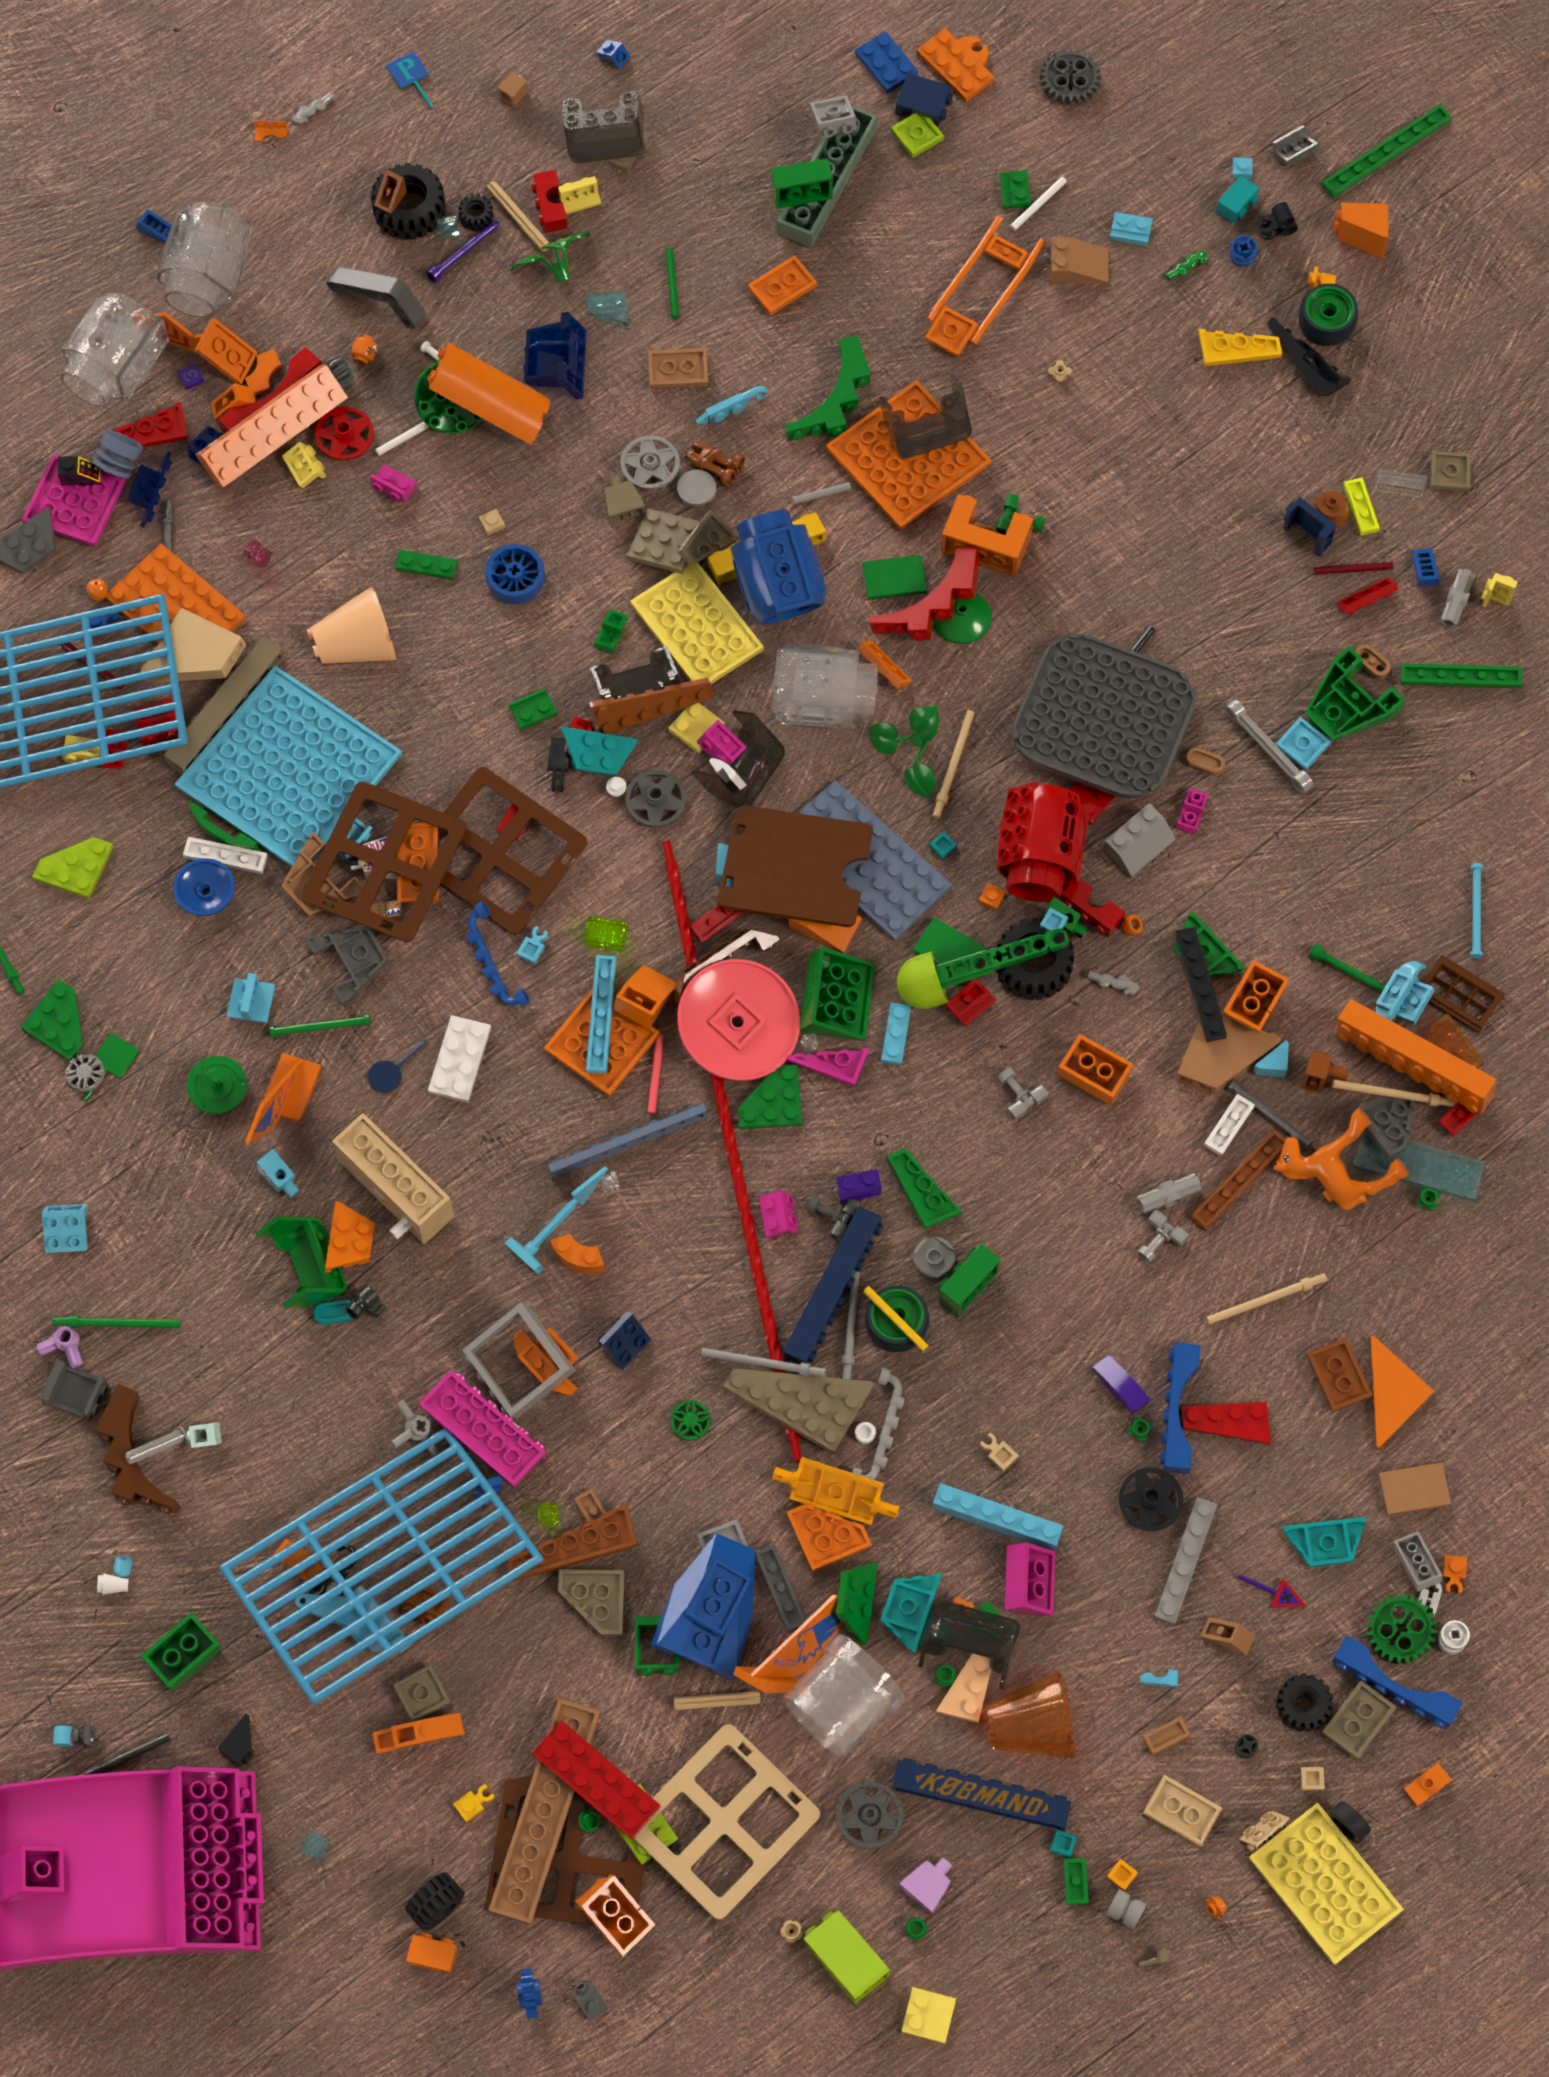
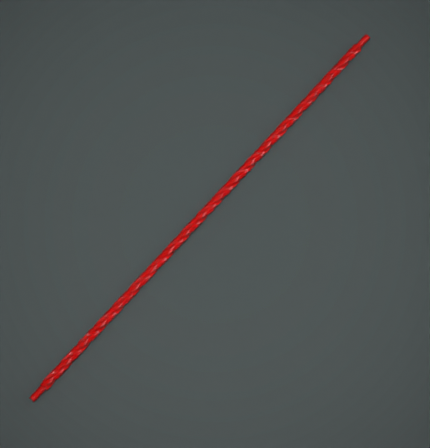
M670 840L662 842L666 857L664 862L680 930L683 952L686 958V966L689 967L698 959L692 942V931L689 928L690 921L686 913V902L680 885L677 861L674 859ZM710 1073L738 1211L743 1226L746 1249L756 1287L759 1310L763 1319V1329L769 1349V1356L772 1360L783 1361L780 1342L776 1334L773 1310L769 1302V1291L763 1272L760 1249L756 1241V1230L750 1211L747 1188L743 1180V1169L737 1150L734 1127L730 1119V1108L724 1090V1080ZM772 1368L773 1372L786 1373L785 1370ZM784 1425L788 1443L791 1445L794 1463H799L802 1458L798 1442L800 1441V1436Z

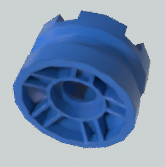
M1249 236L1235 238L1232 241L1229 253L1232 263L1240 267L1251 265L1257 255L1258 247L1256 241Z

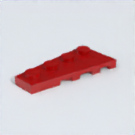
M181 402L174 404V407L167 410L164 408L158 411V414L151 417L145 416L139 422L132 425L129 423L113 430L140 443L143 448L188 439Z
M1267 1402L1181 1407L1183 1430L1222 1435V1437L1226 1438L1233 1437L1248 1442L1255 1441L1265 1445L1271 1444Z

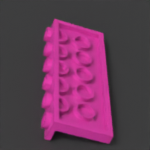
M450 1370L418 1403L419 1407L449 1431L509 1485L515 1488L540 1460L543 1461L546 1458L545 1447L539 1441L534 1442L530 1439L529 1433L524 1428L516 1427L509 1415L506 1413L501 1414L494 1402L491 1400L486 1401L476 1387L473 1386L471 1388L466 1384V1379L460 1373L455 1374Z

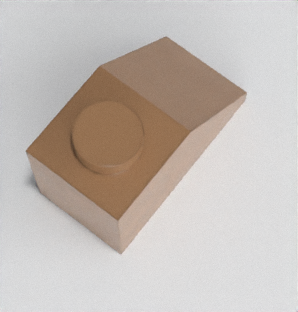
M1209 1617L1200 1637L1230 1652L1247 1655L1255 1635L1239 1623Z

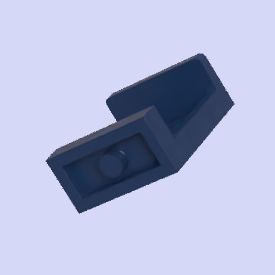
M908 73L896 102L895 115L903 116L904 111L934 119L935 125L939 126L941 120L944 121L946 118V106L950 105L953 99L951 86Z
M1299 497L1295 502L1292 501L1287 506V513L1283 519L1285 521L1283 528L1287 530L1292 524H1295L1316 540L1314 553L1320 557L1333 543L1337 525Z

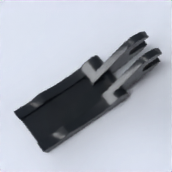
M551 737L547 771H553L552 792H555L557 771L561 772L560 792H564L565 772H568L570 754L565 753V738Z

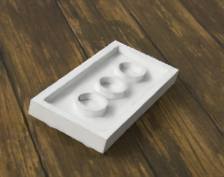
M451 1015L428 1093L469 1103L491 1031V1025Z

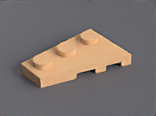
M972 1653L937 1708L936 1713L979 1723L994 1658Z

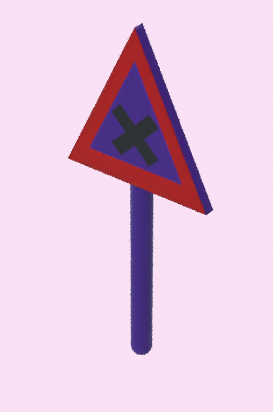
M1238 1576L1239 1579L1274 1594L1275 1597L1270 1608L1306 1606L1283 1578L1276 1591L1245 1576Z

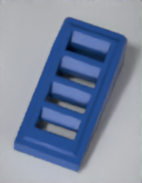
M149 209L145 211L136 225V229L167 245H170L180 232L178 228ZM157 224V228L153 229V226ZM163 227V228H165V229H164V231H163L162 234H161V233H159V231H160V229ZM171 231L172 233L170 234V236L168 238L165 237L167 232Z
M1432 548L1412 550L1417 587L1438 585L1439 576ZM1428 554V557L1418 558V555ZM1421 561H1429V563L1420 564ZM1430 567V569L1421 570V568Z

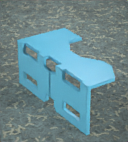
M1168 1669V1675L1162 1678L1148 1672L1140 1676V1685L1178 1687V1670Z

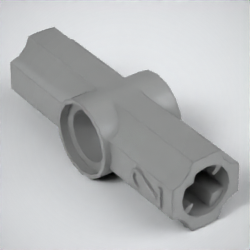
M1459 569L1441 616L1440 623L1444 627L1450 629L1457 627L1462 610L1466 607L1470 588L1475 579V574L1471 570Z
M1195 1173L1176 1181H1166L1155 1190L1138 1196V1206L1143 1214L1164 1206L1166 1208L1172 1207L1181 1202L1183 1198L1200 1192L1202 1190L1200 1181Z

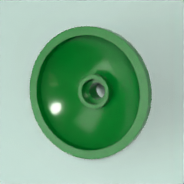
M978 593L975 594V599H955L953 619H946L944 621L933 619V626L943 639L951 643L970 644L981 639L989 630L992 620L991 608L985 598ZM960 609H965L966 611H965V612H960L959 610H960Z

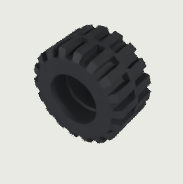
M447 1872L440 1873L416 1891L408 1901L405 1911L422 1931L434 1928L446 1919L461 1903L465 1892Z

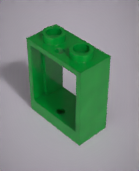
M661 1616L635 1617V1671L640 1673V1676H652L653 1673L672 1676L675 1675V1672H680L679 1656L674 1654V1664L641 1665V1630H656Z

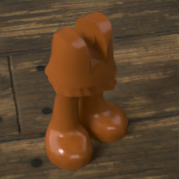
M694 441L691 446L695 452L688 451L685 455V459L698 469L703 471L707 469L721 478L722 483L726 487H730L735 482L736 474H740L746 459L743 454H737L733 459L722 455V450H717L716 447ZM714 462H717L728 469L725 470L715 465Z

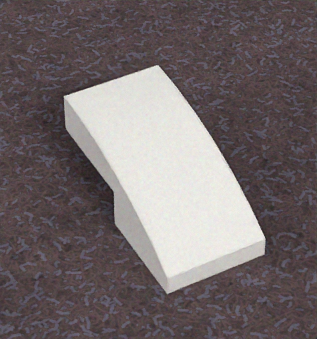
M715 758L709 760L715 771L726 783L732 780L740 790L746 786V783L728 764Z

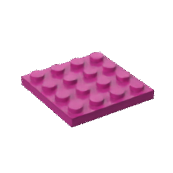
M53 454L22 518V522L25 524L48 507L52 511L51 521L54 527V534L96 547L127 480L126 478L114 476L101 470V485H61L58 477L59 455Z

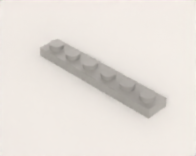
M1199 1497L1196 1498L1154 1618L1172 1625L1176 1624L1217 1507L1216 1503Z

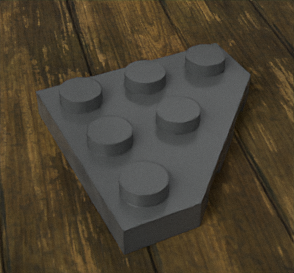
M1402 1086V1087L1396 1089V1090L1407 1091V1089H1406L1404 1086ZM1381 1096L1358 1107L1365 1112L1372 1122L1364 1131L1388 1160L1406 1151L1416 1101Z

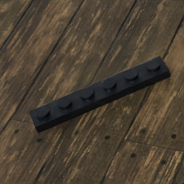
M1196 928L1176 930V941L1206 1043L1226 1039L1227 1033Z

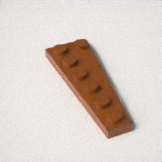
M703 678L678 685L665 686L662 690L658 691L650 689L645 690V693L639 695L631 693L626 694L624 698L614 699L612 697L593 701L589 704L599 733L611 734L714 698L709 678Z
M627 1504L602 1515V1517L592 1522L588 1521L577 1529L569 1530L553 1540L549 1539L536 1546L543 1556V1561L512 1580V1582L638 1547ZM527 1550L507 1560L509 1572L532 1558Z

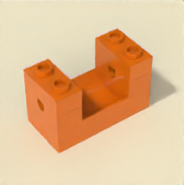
M958 494L942 533L941 552L955 557L957 547H977L980 556L979 565L1016 577L1031 539L1033 518L1024 513L1014 512L1006 535H1002L972 525L976 517L977 500L969 495Z

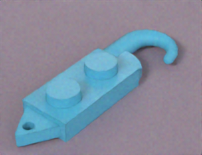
M757 386L742 394L738 393L707 408L706 412L696 419V422L698 424L721 422L731 414L740 413L752 397L760 394L756 400L763 399L767 395L768 389L764 386Z

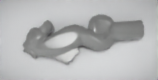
M328 92L321 99L314 100L310 107L300 106L299 111L293 116L292 122L298 125L307 123L308 118L313 116L316 110L323 111L326 108V104L334 96Z
M1090 970L1087 977L1097 981L1102 987L1106 988L1111 985L1115 989L1124 990V995H1134L1140 989L1138 984L1130 981L1126 975L1115 979L1110 974L1101 975Z

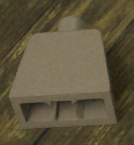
M620 476L611 477L609 479L610 487L604 489L609 524L613 525L644 516L646 514L645 504L631 481L622 483Z

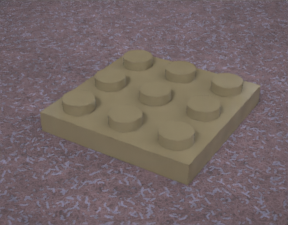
M648 508L627 553V560L683 574L687 562L677 551L700 521Z

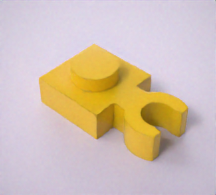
M486 1784L479 1788L478 1794L474 1795L470 1791L453 1803L466 1823L484 1810L481 1805L482 1803H489L495 1798L493 1794L488 1797L483 1796V1792L488 1789Z

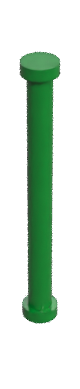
M364 1014L363 1017L276 1028L270 1026V1035L272 1039L279 1035L365 1024L370 1026L369 1014Z

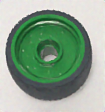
M1326 283L1313 287L1305 295L1299 310V324L1302 333L1312 342L1322 346H1334L1347 340L1355 329L1358 319V305L1355 297L1348 289L1338 284Z
M901 1285L888 1286L878 1291L877 1294L923 1339L929 1325V1312L921 1295L915 1290ZM870 1300L866 1309L865 1324L870 1338L876 1345L889 1352H903L917 1346Z

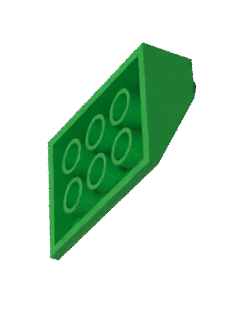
M820 947L811 952L809 955L800 1030L819 1036L865 1041L875 963L825 947Z

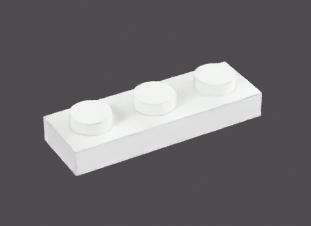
M1237 1094L1205 1141L1204 1146L1222 1157L1254 1109L1255 1104Z

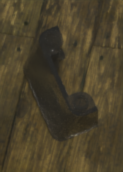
M668 647L658 648L651 652L649 656L650 664L612 674L610 667L605 664L590 667L599 700L612 697L619 699L626 697V694L633 693L634 695L645 693V690L652 689L653 691L662 690L665 686L680 684L679 674Z

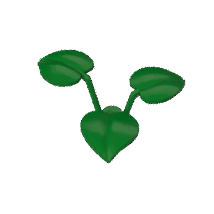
M583 231L572 234L541 247V249H554L557 261L552 263L553 267H551L542 254H535L515 263L510 269L511 273L517 266L533 261H543L550 273H554L557 283L571 278L568 269L566 246L571 241L582 236L590 237V232ZM558 249H563L564 261L560 259Z
M937 705L918 707L911 711L909 714V724L916 732L909 736L897 738V728L888 722H879L872 725L868 730L869 737L874 747L883 754L893 753L897 749V742L908 739L912 740L913 745L921 748L913 761V767L905 770V781L908 787L916 794L924 797L933 796L935 786L934 772L928 765L922 763L917 765V762L923 751L927 748L926 744L931 742L937 734L939 725Z

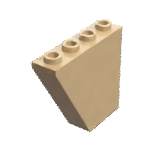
M183 608L174 615L170 625L178 681L226 678L246 647V643L241 636ZM164 638L161 639L158 646H155L152 651L165 648ZM167 657L148 660L143 664L141 672L168 666ZM168 674L144 681L147 683L170 682V676Z

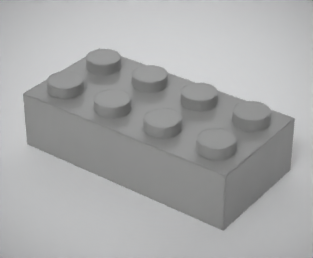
M1419 1531L1394 1541L1393 1548L1417 1592L1442 1582V1574Z

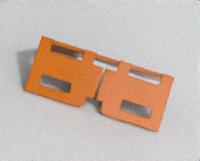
M254 120V141H263V138L268 135H274L277 138L287 136L288 127L286 121H272L270 124L268 121Z

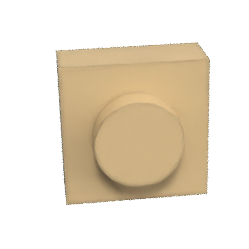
M497 509L479 516V521L488 536L505 528V523Z
M1301 1767V1790L1324 1791V1768Z

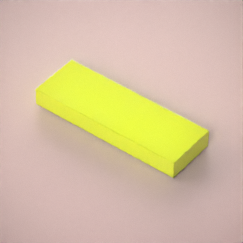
M1363 477L1344 481L1343 487L1360 536L1379 532L1380 527Z

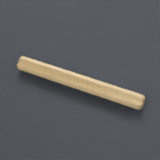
M490 182L487 185V190L542 252H547L549 249H541V247L549 243L502 188L496 182Z

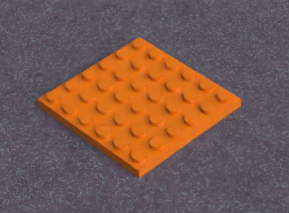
M917 380L826 444V450L900 530L992 464V460Z

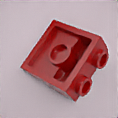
M171 697L137 706L133 710L137 711L171 703L173 699ZM175 710L136 719L138 729L175 721ZM178 728L140 737L142 744L146 746L165 740L177 739L179 735Z

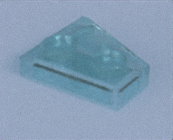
M624 290L586 295L589 316L603 318L609 322L614 320L623 323V326H630Z

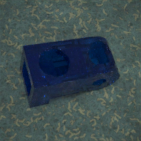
M207 426L187 446L188 457L203 466L195 454L223 434L211 426Z

